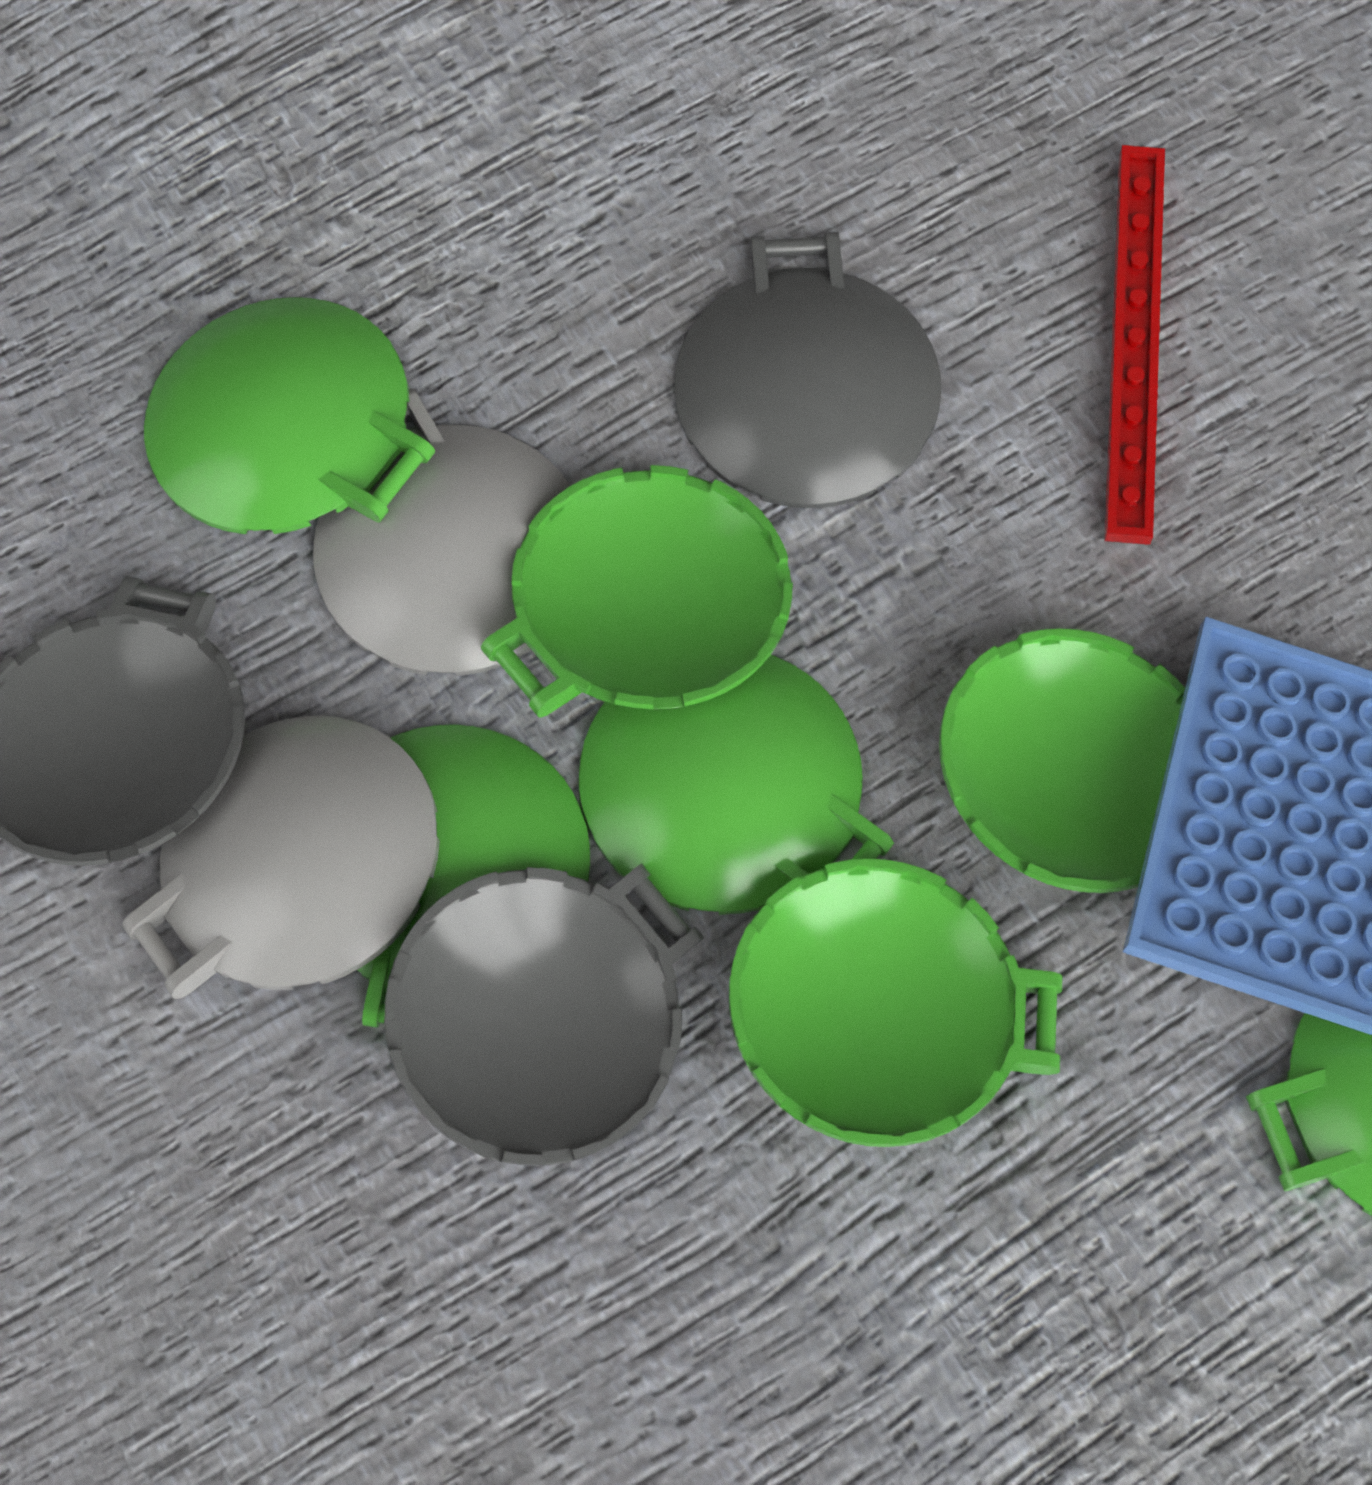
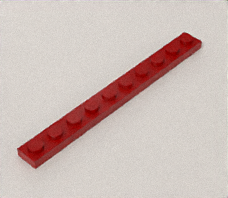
M1122 145L1119 154L1104 541L1150 545L1153 539L1165 148Z

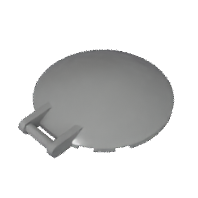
M412 388L409 390L410 402H407L406 416L410 415L416 427L409 430L428 441L435 449L434 455L426 464L421 462L388 504L389 512L380 523L371 520L349 506L339 513L334 509L318 518L313 542L315 577L322 599L334 621L347 637L364 651L368 650L389 661L391 666L427 675V672H455L456 676L481 673L501 666L497 661H490L482 652V643L488 636L516 619L512 600V571L517 548L520 549L529 531V525L535 516L555 496L570 487V484L550 460L538 450L513 436L493 429L471 425L436 426L418 394ZM400 452L369 491V494L372 495L405 453ZM524 643L513 651L518 657H521L530 652L531 649Z
M302 716L284 719L257 728L243 735L242 746L236 765L217 798L190 826L162 844L160 855L161 890L124 919L122 927L131 939H138L165 977L164 985L174 999H180L189 995L215 973H219L226 978L230 977L234 980L251 984L255 988L269 990H293V986L307 985L318 981L321 984H326L347 976L365 966L386 950L407 928L421 906L418 902L425 890L429 877H434L440 843L437 837L435 814L437 807L432 791L423 773L400 745L387 735L363 723L333 716ZM165 920L169 922L193 955L182 966L155 930Z

